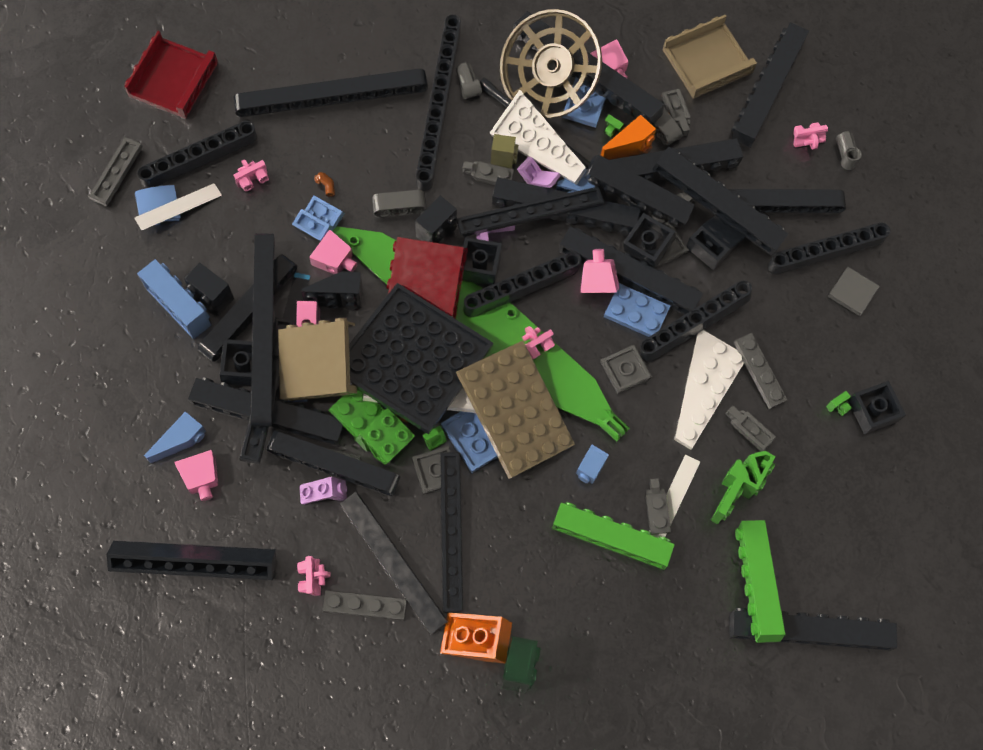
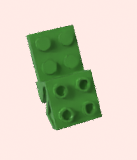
M357 389V394L343 395L329 411L355 437L354 440L365 451H371L374 457L386 465L415 437L388 408L384 411L377 402L363 401L364 393Z
M761 451L749 455L744 462L740 459L736 460L721 483L727 486L728 489L711 521L716 524L721 520L725 521L734 509L732 504L739 499L740 495L748 499L753 495L757 496L766 484L765 479L768 474H771L775 467L773 461L776 456L767 451Z

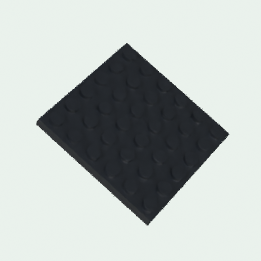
M397 283L349 343L350 385H355L358 390L429 435L463 388L456 372L484 359L494 343Z

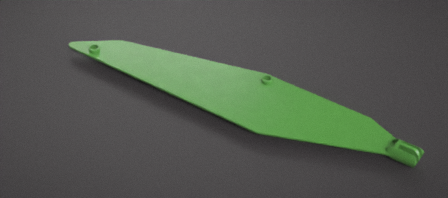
M336 226L332 232L352 248V253L387 285L388 279L391 278L390 263L391 260H394L393 244L396 240L382 232ZM462 281L456 320L494 343L485 358L524 341L522 336L526 334V327L530 326L533 330L537 328L533 322L511 303L504 304L476 317L466 316L463 311L465 297L483 288L472 282ZM486 297V298H485V299H487V300H492L491 297ZM474 304L468 305L469 307H476ZM541 331L540 333L536 334L537 337L543 334L544 332ZM528 339L527 341H524V343L527 344L531 340ZM555 342V346L547 351H544L540 343L537 344L536 348L541 355L533 359L556 407L599 425L617 442L630 427L612 412L596 379Z

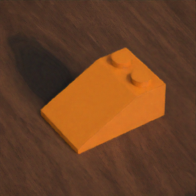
M640 115L602 147L600 156L611 160L641 155L643 153L647 154L652 148L656 128Z
M447 613L448 623L445 624L441 654L506 664L512 622L503 617Z

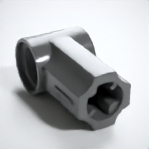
M462 63L456 67L463 98L467 99L482 95L480 82L478 79L476 80L471 64Z
M847 131L837 135L836 140L842 157L841 166L846 170H852L858 164L862 154L856 147L853 134Z

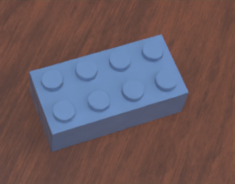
M155 259L137 274L146 290L194 340L211 326L210 316L206 312L207 309L200 301L196 302L191 291L188 288L184 289L182 287L181 281L175 275L172 276L169 273L170 270L164 263L159 264Z

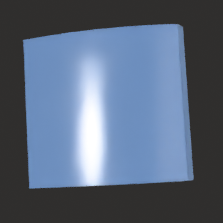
M174 185L157 186L135 191L139 215L177 199ZM180 214L165 221H179Z
M313 195L306 209L300 210L292 225L322 241L329 230L333 231L345 213Z

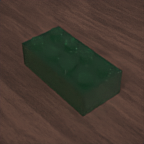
M512 636L508 647L501 689L526 693L528 688L531 689L537 674V669L533 668H535L536 663L539 661L541 650L540 647H537L538 641Z

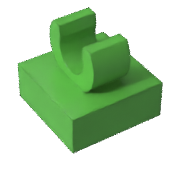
M610 114L605 119L608 125L605 129V134L610 137L614 135L615 131L620 133L625 128L624 123Z
M845 391L833 399L826 407L830 412L837 409L839 414L843 416L852 409L847 403L851 396Z
M440 425L433 428L429 435L427 433L423 435L426 446L430 451L447 442Z

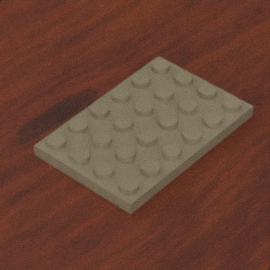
M524 341L518 342L456 372L509 479L575 445Z

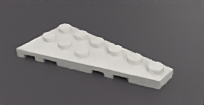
M519 90L491 130L490 135L494 137V134L516 137L515 144L519 145L518 152L527 157H533L539 164L553 172H559L562 177L577 185L587 171L586 167L557 135L522 91Z
M704 330L696 335L684 399L674 439L690 450L695 445L744 364L742 356L737 349Z

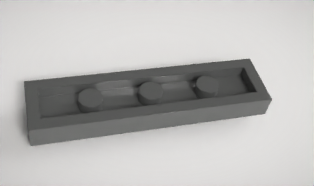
M126 137L123 139L89 195L92 201L108 206L143 148L140 143Z
M750 333L735 340L733 343L739 354H741L742 360L767 407L771 409L787 401L753 334Z
M325 591L323 612L404 621L407 600Z

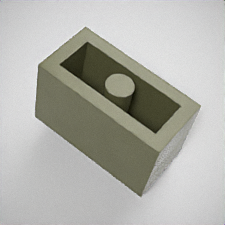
M494 134L491 164L512 169L513 164L517 163L519 145L515 144L516 137Z

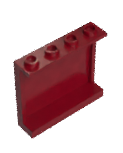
M157 31L155 36L151 38L148 48L143 51L139 63L134 66L133 73L126 80L124 87L129 97L186 119L218 64L215 52L208 50L207 54H203L164 39L160 31Z
M397 237V241L393 244L394 260H391L390 263L391 278L387 281L388 294L398 283L456 319L467 248Z

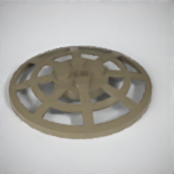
M559 9L539 11L521 21L507 38L500 59L501 81L508 97L513 100L519 90L523 94L527 92L534 99L543 102L541 112L539 113L544 118L562 117L581 107L595 90L602 70L601 47L593 29L579 16ZM556 16L555 28L544 29L535 34L529 26L542 18ZM563 17L578 22L587 31L579 38L573 32L563 29ZM524 31L530 39L523 47L520 58L509 57L514 42ZM555 34L554 43L544 46L540 41V38L546 35ZM562 34L575 41L569 49L561 45ZM590 37H592L597 50V66L588 65V53L584 44ZM534 44L538 51L533 60L526 59L527 53ZM579 49L583 55V65L574 64L572 55ZM552 61L557 62V67L554 70L549 68ZM508 64L518 65L522 87L513 92L509 82ZM524 66L532 67L535 77L528 83L525 78ZM573 72H582L578 83L573 88L569 79ZM587 73H596L591 88L580 100L576 92L584 83ZM539 83L547 86L545 97L535 93L532 88ZM563 85L567 93L560 97L552 98L554 88ZM571 97L575 104L565 111L548 113L551 103L562 102Z

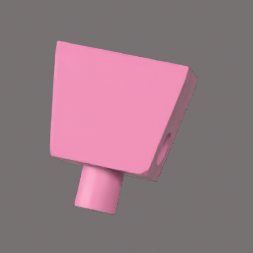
M616 39L601 47L602 62L625 78H628L624 73L627 71L628 59L618 40ZM597 50L590 53L597 58Z
M331 230L327 232L309 257L312 266L332 274L342 272L344 268L353 272L357 267V262L351 259L353 256L352 248Z
M594 249L593 260H587L584 263L581 293L617 292L619 290V282L614 260L604 259V249Z
M297 301L298 327H301L302 323L319 324L320 308L318 303L314 301Z
M212 450L175 462L191 494L199 493L201 501H206L213 497L210 488L218 486L216 458Z

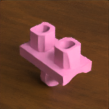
M817 122L812 123L810 128L804 129L802 125L795 126L793 133L794 147L810 145L811 149H817L818 143L826 142L827 125L821 126Z
M246 160L241 161L243 167L237 169L238 173L233 175L237 186L242 187L245 192L254 187L251 181L258 179L260 184H263L269 180L263 160L256 164L254 161L248 164Z
M530 326L525 328L526 334L522 336V339L524 341L531 340L525 345L532 359L541 355L536 348L537 344L540 343L544 351L555 346L551 338L553 335L551 329L537 337L536 334L541 332L538 327L534 330Z
M308 556L305 561L297 563L298 573L306 574V581H299L298 591L313 596H320L321 586L325 585V578L331 577V572L325 571L324 564L320 565V559Z

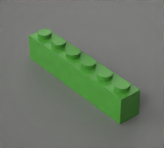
M569 502L560 504L552 526L553 530L662 570L667 568L675 545L670 542V539L661 536L659 538L651 535L652 533L646 530L638 531L632 529L633 526L627 523L619 524L613 522L614 519L608 516H597L595 512L589 509L580 510L576 508V505Z
M765 520L741 521L739 527L736 528L735 535L736 540H739L740 543L738 554L739 558L743 561L741 568L742 577L746 579L745 595L749 598L748 614L752 616L753 622L751 623V633L755 635L756 643L781 642L785 636L766 523Z

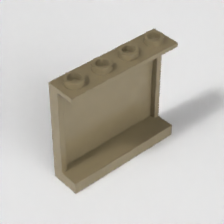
M726 15L715 17L707 23H700L695 28L686 29L681 34L670 36L665 40L663 52L693 99L753 73L757 62L755 59L751 58L748 60L726 26Z
M337 318L335 322L322 320L319 321V324L315 325L314 323H302L301 327H298V325H287L286 329L278 330L281 400L295 401L357 394V387L350 385L348 327L355 326V323L348 322L346 318Z

